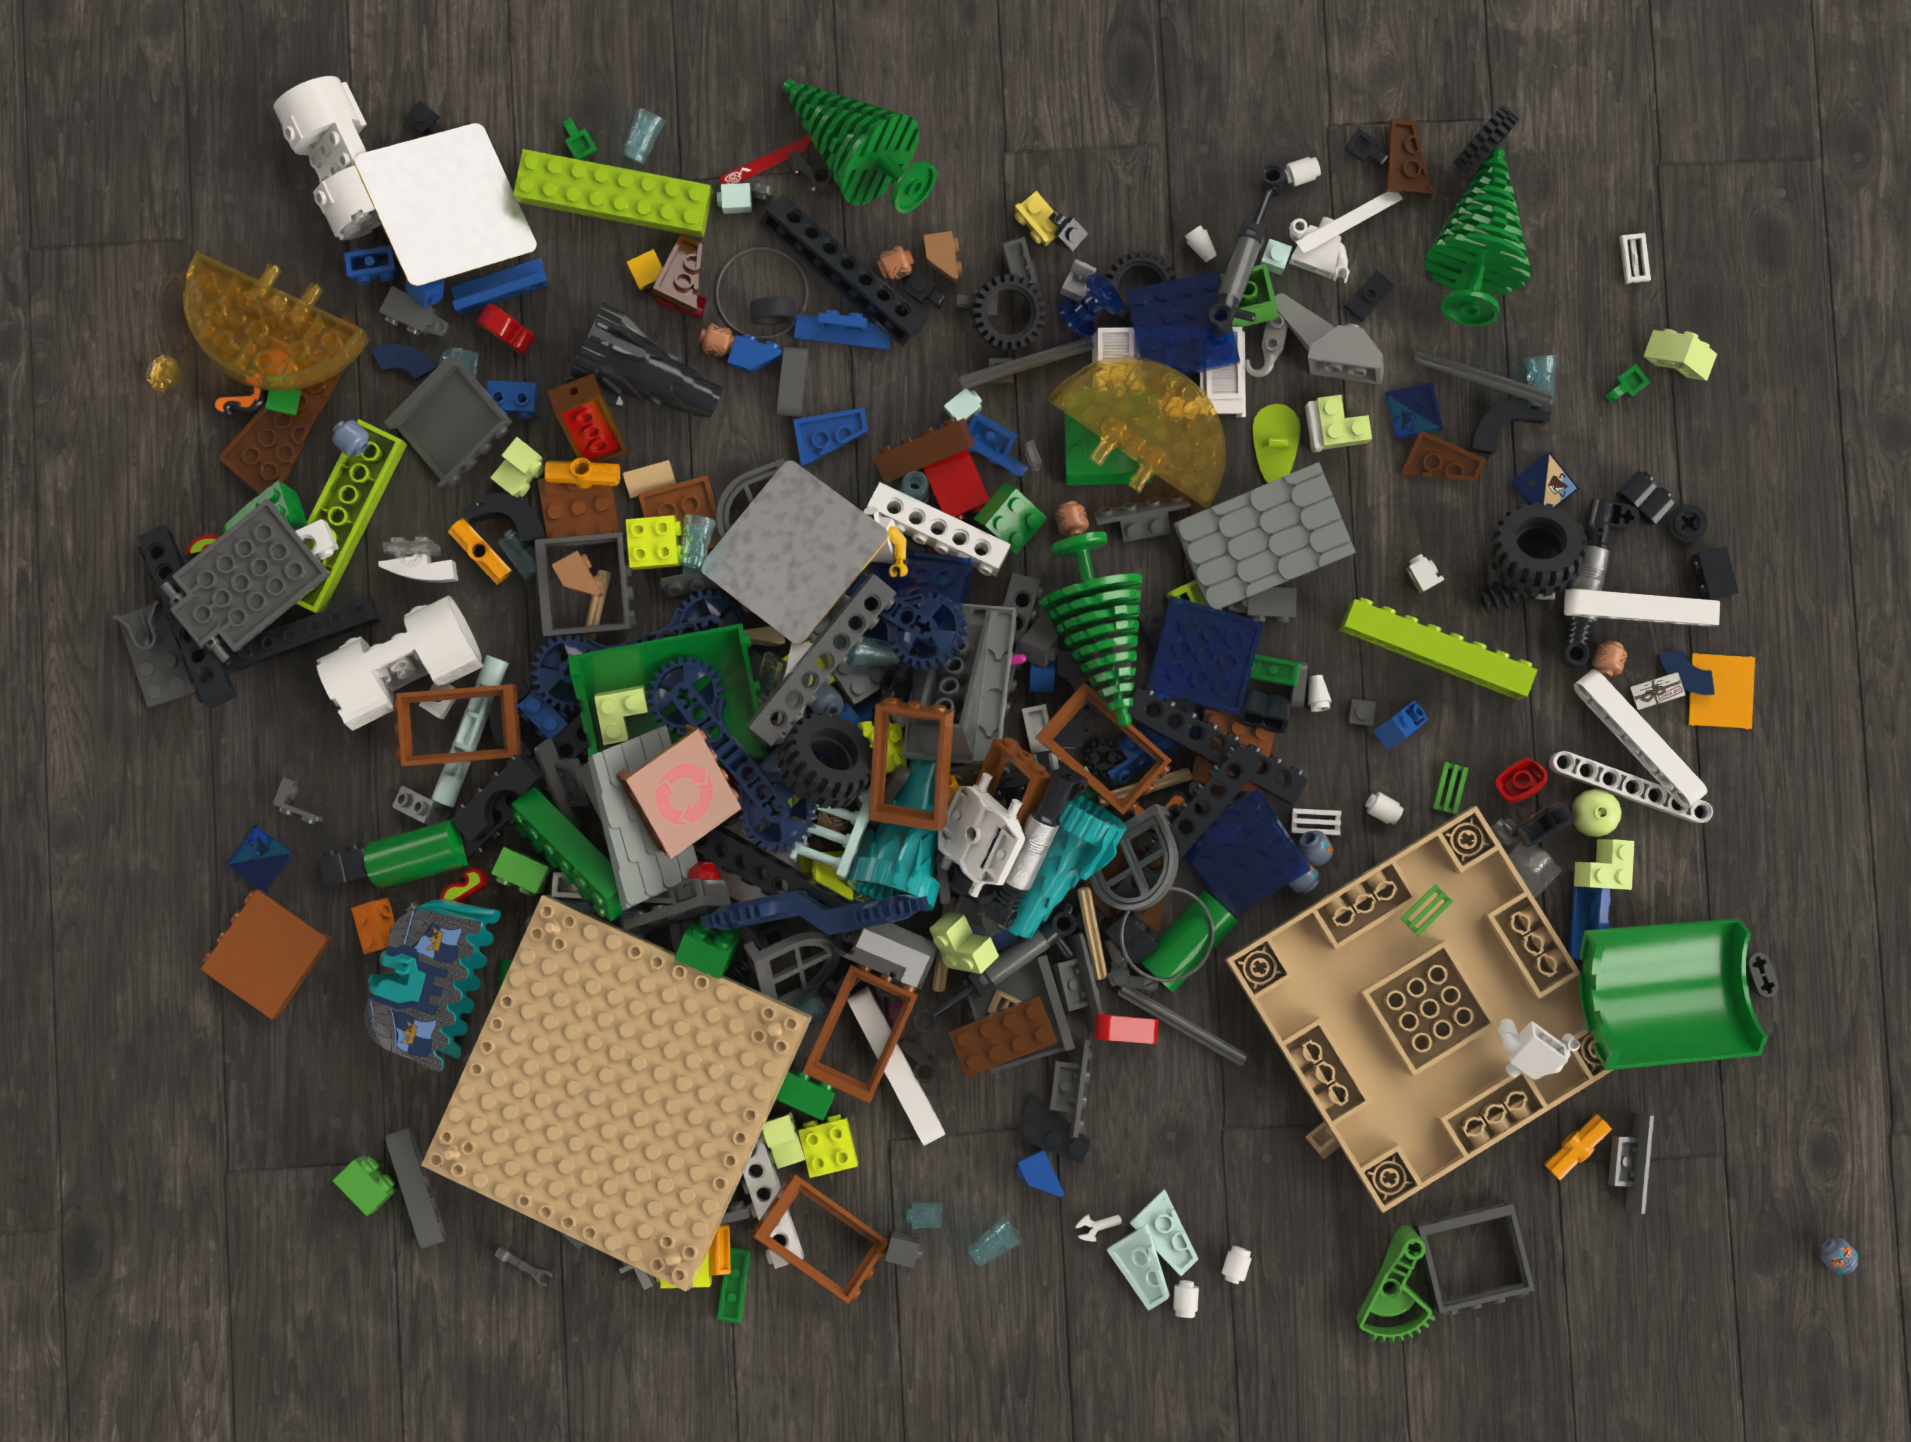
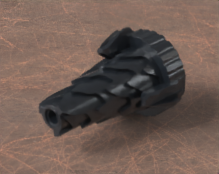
M602 302L565 384L594 374L609 407L616 406L621 408L624 402L621 397L623 393L641 402L643 399L667 410L673 408L697 417L710 418L720 399L723 387L703 378L696 370L678 362V357L659 349L657 343L649 340L637 325L624 315L625 312Z

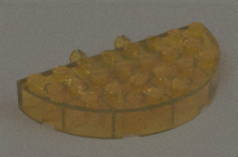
M196 252L185 278L187 282L185 292H183V304L186 320L195 340L208 359L220 371L232 379L251 387L273 391L309 387L323 382L345 369L368 344L369 340L362 328L314 306L319 296L323 293V290L318 285L314 286V283H309L301 299H298L272 287L282 273L275 265L273 266L269 263L260 279L257 280L202 253Z
M1137 356L1112 357L1083 367L1082 370L1066 378L1049 396L1047 400L1100 436V443L1091 456H1089L1092 461L1102 466L1112 449L1118 448L1139 463V469L1130 482H1128V485L1139 493L1151 475L1154 476L1156 474L1204 508L1208 509L1218 492L1224 473L1226 457L1225 437L1222 424L1212 402L1201 388L1187 376L1171 366L1153 359Z

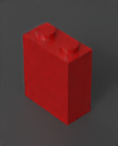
M967 449L923 468V472L940 510L956 519L963 521L966 519L964 516L971 512H974L975 515L978 514L990 500Z

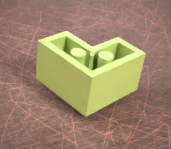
M1664 329L1663 331L1653 330L1643 357L1655 366L1674 368L1686 378L1707 381L1717 354L1709 348V344L1700 341L1695 333L1685 331L1684 334H1680L1671 329Z
M1341 395L1316 399L1324 445L1323 449L1367 444L1372 440L1369 415L1345 418Z
M516 437L502 454L505 458L504 462L490 478L515 497L520 495L522 497L530 489L529 483L534 477L538 478L544 472L546 461Z
M645 685L596 693L594 698L603 744L628 741L630 736L626 716L646 713L649 710L648 703L646 702Z
M1597 839L1596 863L1575 862L1574 886L1632 890L1634 841Z
M946 912L929 929L933 936V941L942 956V961L947 968L981 974L999 957L991 937L973 934L964 914Z
M792 1111L767 1119L760 1133V1139L763 1144L767 1143L768 1148L771 1147V1150H768V1155L772 1165L776 1164L779 1169L805 1160L800 1135Z

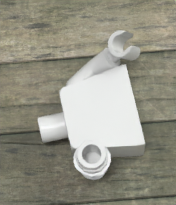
M1322 217L1318 228L1312 225L1307 227L1305 220L1295 219L1289 227L1290 237L1296 243V241L1335 220ZM1339 235L1306 253H1303L1300 247L1297 246L1289 260V264L1329 279L1333 276V281H1336L1339 276L1344 278V283H1346L1350 273L1345 246L1340 242L1341 236Z
M1503 1019L1499 1023L1498 1034L1503 1041L1502 1048L1509 1054L1510 1063L1506 1066V1071L1513 1078H1516L1522 1072L1532 1079H1539L1544 1075L1558 1073L1568 1062L1571 1056L1570 1051H1577L1580 1048V1042L1574 1039L1572 1034L1566 1033L1563 1035L1562 1040L1559 1041L1533 1021L1519 1035L1513 1020Z

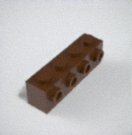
M956 417L950 418L942 422L944 427L937 430L934 426L921 431L922 436L916 439L911 435L900 440L901 445L895 448L890 444L879 449L880 454L873 458L884 484L976 445L965 418L958 421Z

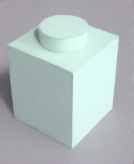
M750 183L721 184V192H717L718 207H722L724 214L752 212Z
M1269 239L1260 265L1267 263L1268 271L1282 275L1292 246Z
M964 389L944 405V410L951 418L956 417L957 421L965 418L967 422L976 412L981 411L982 406L980 403L982 400L974 390L970 392L968 389Z

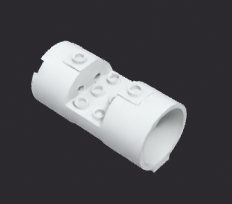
M325 76L306 81L291 88L276 100L273 108L282 125L284 137L289 142L291 148L298 155L309 156L310 164L315 168L320 178V184L313 192L316 203L320 206L335 237L339 236L340 240L355 239L372 233V229L380 226L382 223L355 166L356 157L359 154L366 153V149L358 135L366 126V122L347 83H341L340 79L334 76Z
M449 595L428 606H417L405 614L404 623L407 632L394 635L386 643L375 644L370 647L361 636L351 638L344 645L340 646L338 650L316 660L319 664L316 667L330 700L332 699L337 707H341L338 713L342 717L344 724L352 731L394 711L393 700L395 698L393 691L427 674H430L434 683L441 688L483 667L481 653L471 629L457 604Z

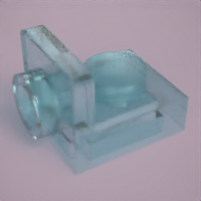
M450 347L441 353L439 365L446 358L458 357L475 377L479 353Z
M913 1202L912 1209H907V1223H912V1230H917V1228H941L942 1203Z

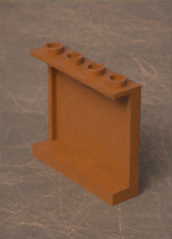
M257 889L255 892L251 891L244 901L246 905L242 911H237L230 921L232 925L228 931H223L217 938L216 942L218 945L214 951L210 950L202 960L204 965L200 970L270 1019H276L333 938L313 928L266 895V891L263 889Z

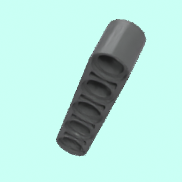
M409 1127L386 1135L388 1150L421 1249L445 1242V1229L425 1167L421 1166L423 1160L412 1129Z

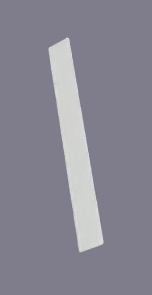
M1386 192L1296 241L1303 253H1306L1401 201L1403 198L1399 193Z

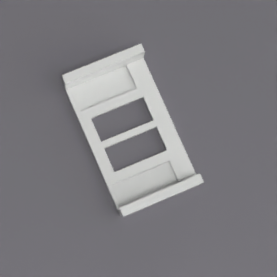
M1209 327L1098 328L1097 333H1092L1094 344L1092 349V388L1140 386V341H1166L1167 397H1154L1161 409V414H1236V417H1246L1245 332H1242V327H1232L1231 332L1222 337L1213 335ZM1200 340V397H1174V341Z

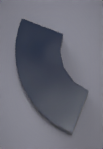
M387 344L371 350L384 372L400 369L410 373L416 380H419L437 368L423 352L408 345Z
M1684 650L1659 653V659L1665 673L1670 675L1678 672L1684 690L1698 695H1715L1711 670H1701L1693 666L1686 658Z

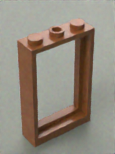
M1084 682L1035 738L1063 764L1088 779L1087 785L1120 815H1123L1125 812L1130 814L1138 806L1136 800L1140 795L1143 794L1146 797L1155 787L1152 782L1157 776L1162 779L1171 769L1168 764L1172 760L1132 724L1126 727L1118 726L1116 712H1109L1105 706L1108 703ZM1087 701H1090L1157 761L1122 801L1053 740Z
M507 684L396 693V699L393 700L394 713L398 714V723L395 724L396 738H399L400 747L396 750L398 762H401L403 767L510 759L516 754L518 756L522 755L517 685ZM501 696L504 749L413 756L410 703Z
M885 698L882 702L875 705L869 820L939 831L947 825L954 710L946 709V706L939 704L929 707L922 706L923 703L919 701L902 703L897 698ZM889 714L939 722L933 811L884 804Z
M1008 737L993 739L975 785H978L983 773L990 774L993 778L987 787V793L993 796L1007 760L1009 759L1030 779L1021 801L1022 805L1016 815V819H1018L1023 830L1032 809L1037 808L1051 775L1044 766L1038 764L1032 758L1030 753L1024 751L1016 740ZM975 829L973 831L974 839L976 837ZM987 858L983 860L980 866L982 869L987 861Z
M858 963L857 965L852 964L802 1073L870 1103L919 994L915 992V987L905 983L898 985L892 982L893 977L881 972L879 975L870 972L871 968ZM856 978L905 999L868 1084L819 1062Z
M790 1174L749 1235L842 1302L848 1304L858 1297L861 1292L859 1287L864 1280L867 1281L872 1276L875 1270L873 1266L878 1259L881 1260L886 1255L887 1245L889 1244L887 1239L795 1174ZM799 1192H802L873 1243L844 1288L837 1285L770 1237Z

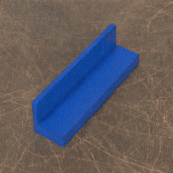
M538 258L452 287L451 292L454 298L452 302L455 311L462 315L486 307L487 304H495L549 286L550 284L542 260Z

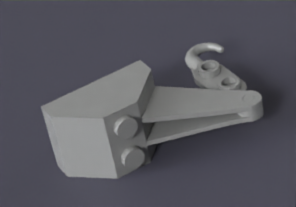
M1283 293L1275 296L1279 319L1266 322L1262 341L1265 358L1263 368L1255 370L1251 367L1250 360L1247 359L1245 361L1246 370L1250 375L1263 377L1269 374L1274 366V362L1284 349L1287 329L1289 327L1309 352L1308 363L1310 374L1382 384L1384 374L1383 354L1363 328H1359L1355 324L1334 327Z

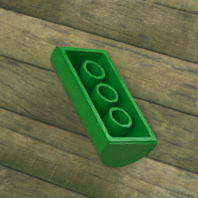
M451 819L370 842L364 850V865L368 877L380 889L468 865L460 830Z
M1203 890L1197 897L1208 908L1213 920L1214 942L1212 952L1239 922L1216 899ZM1195 899L1160 935L1159 947L1140 962L1157 978H1175L1190 972L1202 961L1208 950L1211 938L1209 919L1202 906ZM1188 977L1178 981L1161 983L1171 993H1174Z

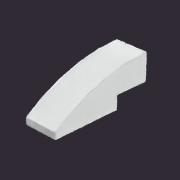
M427 554L378 562L379 567L412 580L437 583L458 581L456 562L447 560L431 563V557Z

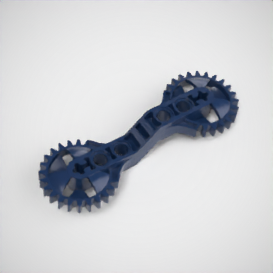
M861 572L844 594L851 597L868 576ZM929 592L927 599L922 593L904 598L894 595L895 602L892 604L894 608L890 612H886L883 609L877 617L885 622L888 641L893 645L891 649L895 654L897 653L896 656L899 660H903L908 667L912 664L915 670H918L921 666L924 671L928 670L929 665L934 670H937L938 663L945 667V659L947 658L954 661L952 653H961L958 645L966 644L961 636L968 635L966 629L963 628L968 625L965 619H963L965 614L959 610L960 607L957 603H953L949 597L944 600L940 593L936 599L931 592ZM868 597L864 601V607L868 611L875 607V601L872 597ZM940 607H944L947 611L942 622L938 625L932 616ZM913 617L910 623L905 624L908 618ZM922 627H923L925 630L929 631V633H928V632H923V631L921 630ZM915 641L924 645V648L917 656L912 657L909 655ZM935 646H937L938 650L940 651L939 655L937 654L934 648Z
M708 589L705 596H703L701 591L696 592V598L691 594L688 596L689 603L682 601L680 605L683 609L676 608L671 620L663 629L619 645L604 646L589 637L580 642L579 634L575 636L574 640H571L570 634L565 636V640H562L561 636L557 635L556 643L548 639V648L543 645L539 647L543 654H534L538 662H532L530 666L535 668L536 671L531 672L529 676L536 677L537 680L532 682L531 686H539L535 694L543 693L545 695L542 702L548 699L551 700L550 708H553L557 703L559 704L560 712L563 711L565 706H568L569 712H573L575 705L579 711H582L580 701H575L570 687L573 685L569 675H564L567 667L569 668V660L562 663L558 645L563 644L567 656L583 654L586 651L594 652L657 640L662 636L667 638L682 635V631L686 629L692 633L699 632V630L708 626V623L715 628L742 624L743 629L747 630L750 626L743 624V621L748 616L740 615V612L743 610L742 607L736 609L737 599L732 602L728 601L730 594H726L722 598L720 597V590H718L712 596L711 590ZM699 601H705L710 615L702 617ZM729 607L731 610L720 619L718 616ZM540 665L557 669V671H556V670H551V669L540 668ZM559 681L562 685L551 696L548 692Z
M691 656L688 657L687 662L684 658L679 657L678 664L673 660H669V668L661 665L663 673H654L658 678L657 681H649L654 686V689L647 690L646 692L653 696V698L646 701L649 705L654 706L649 710V713L657 714L653 720L657 723L662 722L660 727L666 725L667 728L669 727L670 733L675 734L677 731L680 737L688 734L685 726L689 725V723L691 726L700 728L707 737L705 742L708 748L715 752L718 759L739 783L741 790L739 804L742 808L741 811L745 812L739 819L746 821L741 829L750 830L746 837L749 839L754 838L753 844L756 846L762 843L761 849L767 850L770 846L771 851L774 853L777 852L778 846L785 853L787 845L795 850L796 841L804 844L802 836L811 837V834L807 831L808 828H816L811 821L812 819H818L819 816L815 815L812 811L818 809L819 806L816 804L812 806L806 803L807 800L801 798L791 807L787 800L794 796L795 792L792 789H788L785 784L786 780L781 778L779 771L772 772L761 768L727 728L724 720L727 700L720 697V694L725 693L726 690L719 687L724 682L721 678H716L719 672L716 670L711 671L712 665L709 663L704 665V661L700 658L695 662ZM707 675L711 679L701 691L692 686ZM664 685L671 688L672 692L661 689V686ZM688 692V698L694 703L690 704L685 700L684 694ZM671 702H674L678 709L664 717L662 714L663 710ZM704 709V717L701 720H697L696 715L698 711ZM718 728L719 735L717 738L711 739L710 734L712 730ZM753 769L754 777L747 781L745 775L748 770ZM768 788L769 794L767 798L761 800V790ZM774 804L781 809L780 813L782 815L780 817L776 816L777 811L771 805ZM793 816L805 820L804 825L793 821ZM765 818L772 823L759 833H756L754 830Z
M796 890L727 904L716 909L712 914L700 916L702 928L714 927L728 930L800 915L827 935L901 921L911 917L917 911L928 909L929 904L927 896L917 898L911 895H897L828 909L802 890Z

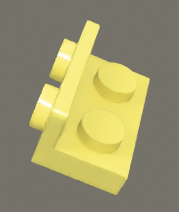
M1037 191L1021 204L1015 205L1014 211L1016 214L1014 216L1022 226L1027 225L1031 230L1030 236L1037 244L1041 242L1046 247L1057 238L1054 234L1058 228L1048 219L1053 210Z

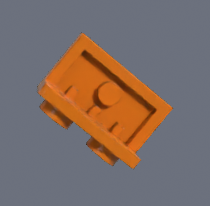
M389 899L376 900L351 908L363 954L388 948L389 936L395 924Z

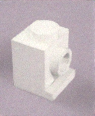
M1422 554L1409 561L1411 565L1406 568L1419 594L1444 580L1443 576L1437 577L1436 573H1438V570L1433 561H1428Z
M434 683L429 691L455 689V687L447 684L439 688ZM456 699L442 700L440 702H420L419 706L444 720Z

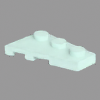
M1163 1189L1130 1221V1224L1136 1230L1148 1224L1155 1250L1182 1276L1198 1260V1257L1165 1189Z
M1148 1224L1143 1225L1107 1249L1148 1311L1169 1298L1170 1294Z

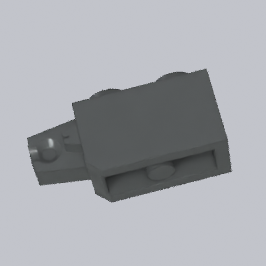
M391 286L379 311L385 317V322L396 327L398 323L406 326V331L415 336H419L421 333L425 336L432 334L444 338L450 326L437 316L436 310L432 305L423 309L408 293Z
M1272 587L1228 605V611L1245 614V617H1251L1252 622H1265L1266 618H1275L1276 623H1289L1290 619L1296 617L1297 588Z

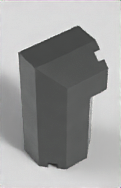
M893 923L834 934V941L838 942V948L834 947L835 953L919 989L922 988L938 952V947L934 941Z

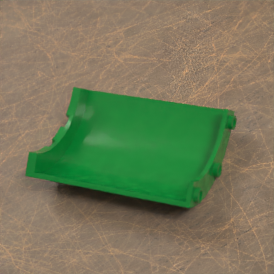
M736 624L568 656L570 676L576 698L580 701L583 729L588 739V757L626 742L603 744L594 698L596 693L645 685L646 692L647 690H653L654 686L649 681H657L658 678L654 673H663L661 665L669 668V660H673L678 664L679 657L684 658L687 662L688 657L691 656L695 662L700 658L704 661V665L706 663L712 665L711 671L716 670L719 672L716 678H721L724 681L719 687L724 688L726 692L720 694V697L727 700L724 720L733 736L755 760L769 758L767 748L772 746L768 745L746 727L747 723L760 709L758 695H762L759 680H754L748 647H752L749 632L744 633L743 625ZM707 675L692 686L701 691L711 679ZM664 685L661 686V689L672 692L671 688ZM688 692L684 694L685 700L690 704L694 703L688 698ZM646 693L647 700L653 698V696ZM671 702L663 710L662 714L666 717L676 711L678 707L674 702ZM648 704L649 710H650L652 707H654L653 705H649V704ZM704 709L698 711L696 715L697 720H701L704 717ZM648 710L646 713L626 716L630 736L628 740L660 728L662 722L657 723L653 720L657 714L653 715ZM669 727L667 728L672 745L683 738L678 735L677 731L675 734L669 732ZM715 728L710 734L711 739L717 738L719 729ZM719 759L716 761L719 767L725 766Z
M1739 918L1585 930L1579 958L1584 960L1583 973L1579 974L1580 1002L1587 1032H1592L1595 1043L1592 1045L1606 1071L1761 1056L1768 1036L1756 1018L1748 993L1746 955L1751 932Z

